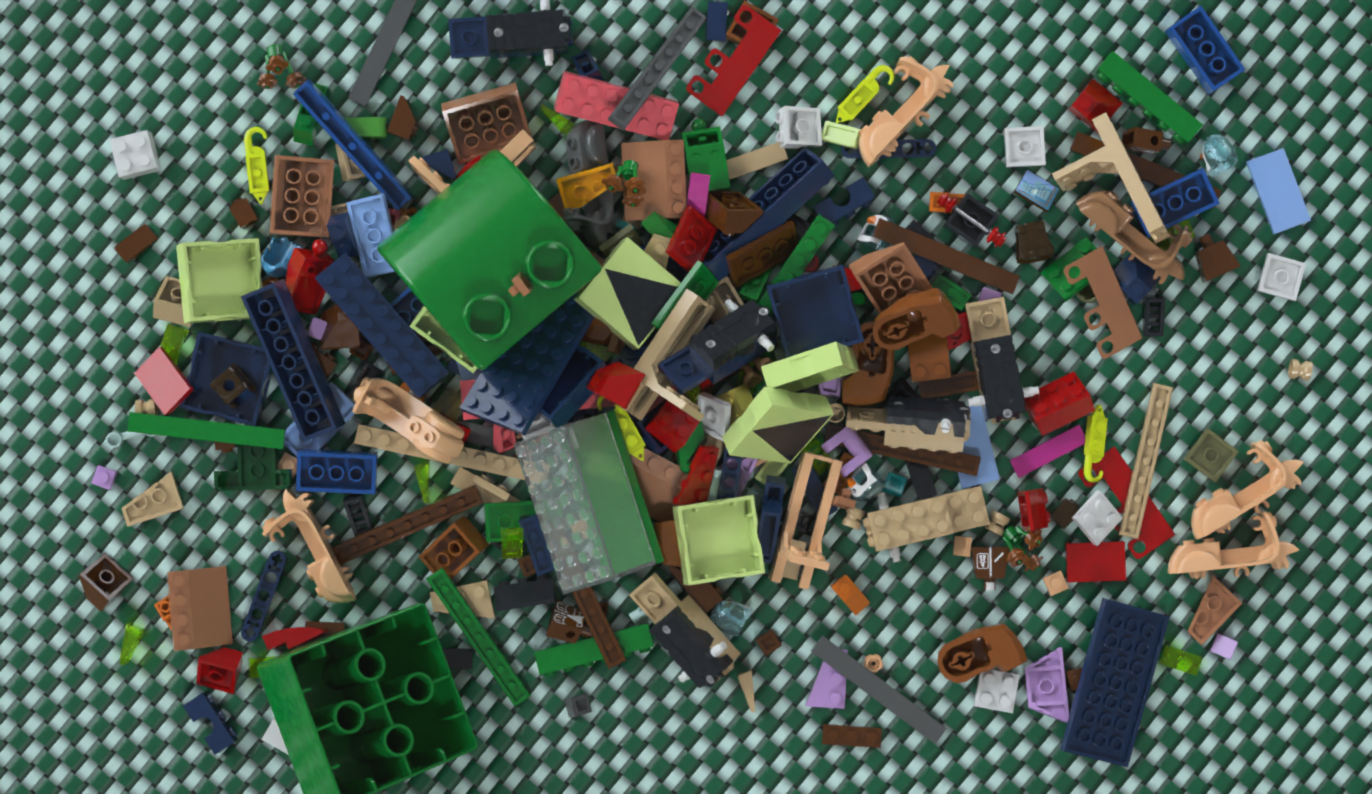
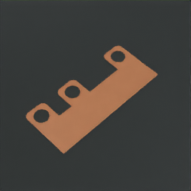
M1103 246L1064 268V274L1070 284H1074L1087 277L1099 306L1084 315L1088 328L1095 330L1107 323L1112 333L1097 343V349L1103 359H1107L1142 339ZM1073 266H1077L1080 269V275L1075 279L1069 276V269ZM1092 313H1098L1101 317L1100 322L1096 325H1092L1089 322V317ZM1106 341H1110L1113 344V349L1110 353L1102 351V344Z

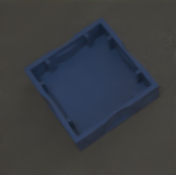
M843 264L767 285L786 358L833 342L846 346L864 342Z
M198 332L191 358V370L187 381L194 390L180 403L179 408L259 427L273 373L263 347ZM232 363L242 368L257 387L254 393L246 389L235 398L234 401L238 404V407L235 409L226 405L221 397L209 386L212 380L219 377ZM226 380L224 389L232 391L235 387L234 382Z
M578 345L538 415L557 430H560L593 394L592 391L587 389V386L595 372L607 366L605 362L587 348Z

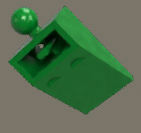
M695 119L691 124L692 131L683 132L681 139L684 140V158L689 183L691 172L711 175L708 192L730 189L720 127L706 129L707 125L703 119Z

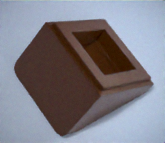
M361 333V347L351 348L349 352L367 361L374 347Z

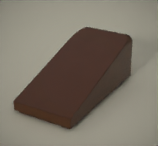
M144 224L117 244L114 250L129 264L158 238Z

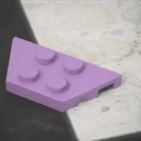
M1059 647L1024 669L1029 709L1067 723L1069 718L1063 651L1062 647Z

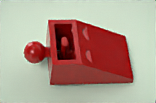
M317 239L313 242L312 250L295 247L287 265L285 283L298 312L316 315L325 295V291L317 283L315 277L330 266L334 260L325 253L328 245L322 239Z

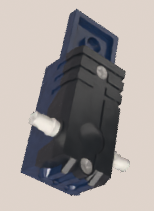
M550 0L540 1V11L448 19L451 59L491 56L492 59L544 55L545 66H553V54L569 53V46L573 45V37L571 36L572 19L570 16H566L565 9L550 10Z
M731 299L726 300L724 305L730 313L716 321L714 325L711 324L705 330L703 329L698 334L691 336L690 345L660 362L658 369L681 395L707 379L715 384L765 352H770L776 346L777 326L776 319L770 316L769 308L756 303L753 299L741 307L733 303Z

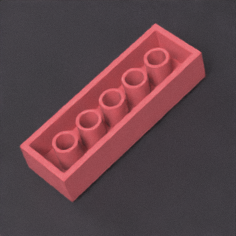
M564 71L554 110L562 114L619 128L610 122L608 118L630 88ZM650 94L625 130L661 140H669L679 103L676 100Z

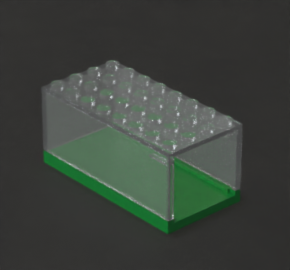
M614 410L563 425L514 444L563 595L620 578L664 561Z

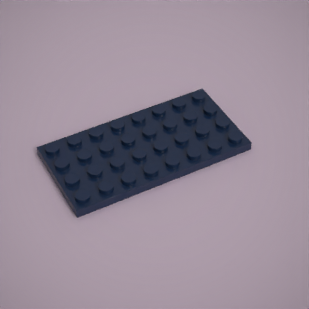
M576 292L490 366L481 371L460 406L463 412L523 436L526 435L595 318L574 300L579 292Z
M1102 597L1060 750L1128 767L1169 622V616Z

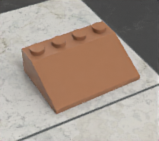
M516 82L441 103L443 116L459 164L471 161L478 155L482 158L491 150L501 151L522 129L532 138Z
M684 140L621 143L622 166L626 160L636 161L639 164L637 175L644 180L645 184L643 186L646 189V193L641 195L644 201H641L639 206L629 207L627 204H624V221H643L654 211L669 221H680L687 207ZM623 178V186H624L623 199H625V193H626L627 190H628L627 187L625 186V182H626L627 180H625L624 178Z
M282 155L274 156L269 235L329 238V231L326 225L331 216L334 160Z
M904 242L866 254L849 264L853 275L879 314L906 295L933 289Z
M645 448L644 462L629 455L649 516L659 522L674 520L672 507L681 505H676L672 501L675 496L679 495L682 489L680 485L683 479H687L690 472L685 474L679 469L678 465Z
M226 566L167 572L173 650L179 651L233 644Z

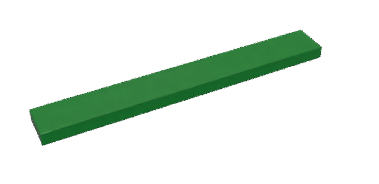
M129 412L127 432L284 449L286 430L134 412Z
M440 568L427 577L428 583L514 707L531 696L530 692L444 568Z

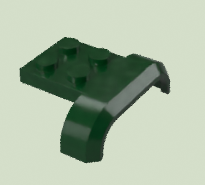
M237 444L238 471H214V486L219 491L288 489L292 484V469L278 470V452L276 448Z

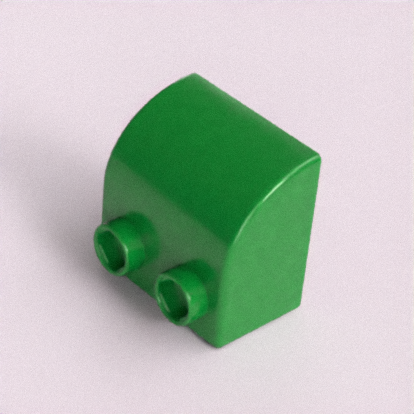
M491 150L377 246L379 254L479 370H484L602 270L600 263L540 191L512 161L498 150ZM522 271L534 288L526 296H523L521 292L512 296L508 291L514 285L511 280Z
M418 603L348 628L261 662L257 666L259 677L303 794H374L472 752L478 746L428 609L424 603Z

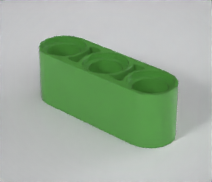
M385 117L345 118L363 139L387 138V118Z

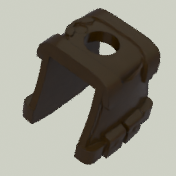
M1036 221L1016 226L1017 264H1031L1052 257V254L1055 253L1054 246H1052L1048 238L1044 221H1038L1037 223Z
M232 363L227 370L212 380L209 385L221 397L222 401L233 409L238 407L234 399L247 389L254 393L257 390L251 378L235 363ZM226 380L234 382L235 387L232 391L224 389Z

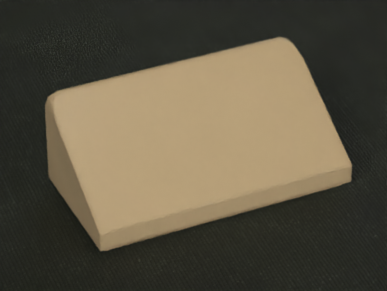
M336 143L335 147L343 182L366 177Z

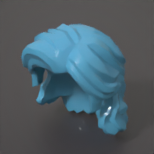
M288 237L272 238L270 251L266 247L261 256V268L274 278L286 276L287 265L294 248L303 249V247L298 243L294 244L295 241H290Z

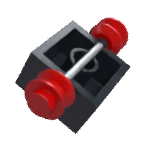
M949 192L947 194L942 193L936 203L939 204L937 208L944 207V213L952 210V214L942 227L975 249L985 235L987 236V243L991 241L995 243L994 248L997 245L1001 247L1006 241L1007 237L1004 236L1006 232L1001 234L998 232L999 227L993 228L992 231L990 228L999 215L970 194L966 193L958 205H955L957 197L951 199Z

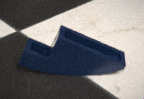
M767 475L757 532L764 563H773L786 485L785 477Z

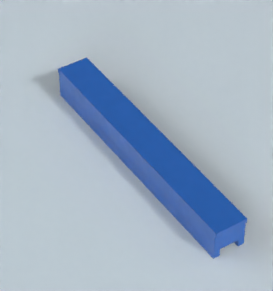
M310 79L294 91L293 95L374 186L381 193H385L386 199L397 211L414 197Z

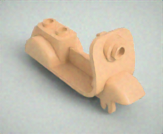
M911 56L899 58L894 74L900 71L905 74L901 79L902 81H905L910 76L919 81L921 85L893 116L886 109L883 112L878 111L872 118L874 122L870 126L865 125L859 132L861 135L859 137L860 154L868 167L872 166L881 155L891 157L890 152H895V147H898L896 139L914 120L916 125L921 127L923 123L919 120V117L923 116L927 120L930 118V115L924 109L936 96L945 98V93L951 92L950 88H953V83L944 78L950 65H940L929 70Z
M364 377L359 387L354 391V401L356 403L352 410L353 413L367 414L375 417L413 442L419 451L430 458L447 464L452 457L457 458L464 447V442L462 441L465 434L464 430L398 385L382 378Z
M1267 441L1252 442L1250 445L1252 449L1247 451V455L1253 452L1256 453L1257 458L1252 463H1258L1262 460L1270 469L1269 472L1233 496L1229 489L1223 490L1219 488L1212 493L1213 497L1208 500L1203 498L1195 503L1197 507L1193 509L1191 517V527L1195 540L1205 537L1214 531L1225 533L1224 530L1226 528L1228 530L1231 528L1230 521L1252 507L1256 513H1261L1258 508L1260 503L1269 508V503L1265 499L1281 488L1295 489V485H1301L1300 478L1294 473L1304 461L1285 460L1280 462L1271 453L1273 449Z
M289 488L285 489L283 505L286 512L277 519L272 517L264 521L265 525L262 527L264 531L262 535L264 537L269 536L270 540L275 542L274 534L279 532L282 538L285 537L282 528L289 522L294 521L315 559L314 562L307 565L308 570L306 572L310 580L315 581L317 585L315 590L318 596L334 603H348L357 600L354 589L349 582L353 573L345 574V571H348L350 567L341 566L328 541L333 539L335 534L327 536L325 531L330 528V525H325L321 528L310 509L315 500H307V498L312 494L304 493L297 498Z
M1261 511V513H1257L1258 516H1253L1251 519L1259 520L1260 525L1253 527V530H1262L1265 538L1263 545L1220 550V542L1214 541V538L1202 539L1203 543H1195V540L1183 541V545H1179L1170 557L1168 574L1189 573L1191 578L1198 579L1201 577L1204 579L1207 570L1234 568L1233 573L1235 577H1239L1238 572L1240 569H1244L1245 576H1249L1250 571L1247 566L1269 563L1273 569L1277 568L1280 570L1283 567L1288 569L1289 562L1286 555L1300 549L1289 542L1279 541L1275 529L1277 526L1275 515L1272 516L1271 512Z

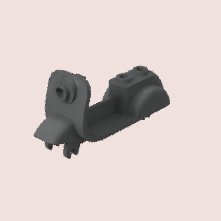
M585 120L573 126L566 137V150L571 173H578L608 164L603 124ZM606 190L585 204L584 216L579 215V208H573L572 212L571 208L564 209L565 217H562V219L572 231L583 229L584 239L592 250L600 249L599 246L607 241V233H617V230L612 229L613 226H616V223L611 221L614 213L612 192Z

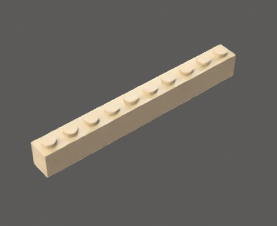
M358 424L354 444L437 461L419 451L413 442L398 432ZM463 447L457 458L452 457L450 462L447 463L545 485L548 482L551 465Z

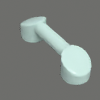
M113 431L107 435L106 443L108 446L115 448L121 445L123 440L144 435L145 433ZM146 434L147 436H150V437L155 436V435H153V434Z

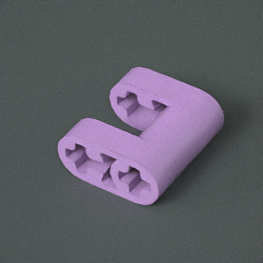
M845 427L821 445V448L827 454L840 443H843L854 457L841 467L840 472L844 477L874 455L858 433L849 427Z

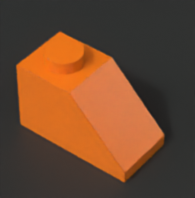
M845 573L830 585L855 616L870 604Z

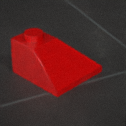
M1092 79L1068 109L1098 133L1092 119L1104 113H1107L1110 119L1123 103Z
M615 362L597 370L587 389L599 397L627 409L645 374L625 364Z
M224 647L200 656L198 659L196 684L234 694L242 667L243 652Z

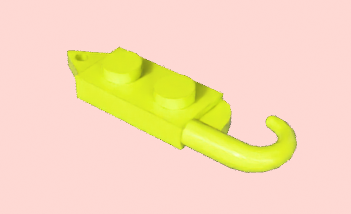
M886 65L874 68L837 107L836 123L852 121L878 94L879 85L875 78L881 72L889 74L890 80L888 84L891 85L895 77L893 70Z
M252 127L247 130L244 137L249 191L263 205L267 193L270 192L266 153L261 147L252 145V135L259 132L263 135L264 139H267V134L260 127Z
M601 397L597 401L599 410H602V402L605 400ZM614 404L616 407L614 411L629 455L644 462V447L646 445L627 411Z
M1098 404L1095 407V411L1090 416H1087L1084 445V476L1092 483L1100 481L1103 476V471L1101 470L1097 477H1093L1091 469L1092 463H1097L1104 457L1108 418H1105L1102 406Z

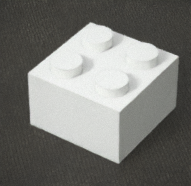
M145 130L109 139L119 178L126 180L161 171L153 135L150 131Z

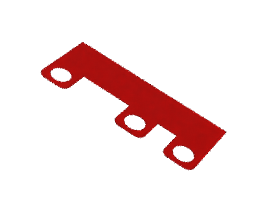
M742 5L734 16L735 22L748 30V32L729 58L714 48L705 59V65L718 74L713 83L710 84L700 76L695 75L686 87L687 92L720 116L724 115L782 31L747 5ZM746 10L752 14V20L749 23H743L740 20V13ZM714 54H718L722 58V64L718 67L710 63V58ZM695 81L703 83L704 90L701 93H695L692 90V84Z
M1114 446L1104 453L1101 461L1092 463V470L1096 472V477L1101 470L1103 471L1101 480L1105 479L1122 504L1117 511L1123 514L1132 471ZM1084 467L1079 470L1078 476L1086 487L1096 484L1085 480ZM1149 495L1139 539L1134 538L1128 543V548L1136 559H1141L1176 535ZM1116 525L1114 527L1115 530L1119 531L1120 526ZM1136 541L1145 543L1146 549L1143 553H1136L1134 551L1133 545Z

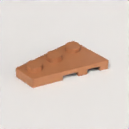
M1213 576L1187 633L1202 646L1242 602Z

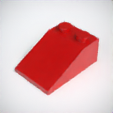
M1043 488L1017 491L1022 529L1035 531L1047 528L1051 518L1049 511H1046L1045 503H1048L1047 493L1043 492Z

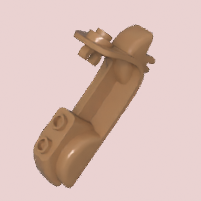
M1095 191L1077 200L1076 205L1079 207V210L1090 219L1089 227L1095 223L1094 231L1102 229L1122 245L1121 254L1128 250L1131 253L1128 258L1129 261L1136 257L1154 269L1153 279L1161 276L1159 284L1166 281L1168 274L1184 280V267L1182 262L1176 257V254L1182 246L1186 248L1193 240L1191 238L1192 233L1188 230L1189 226L1185 225L1182 230L1180 225L1175 224L1174 228L1178 230V234L1174 235L1170 231L1168 232L1169 238L1173 239L1170 247L1164 251L1129 223L1135 216L1133 213L1134 209L1127 203H1121L1118 200L1119 197L1113 191Z

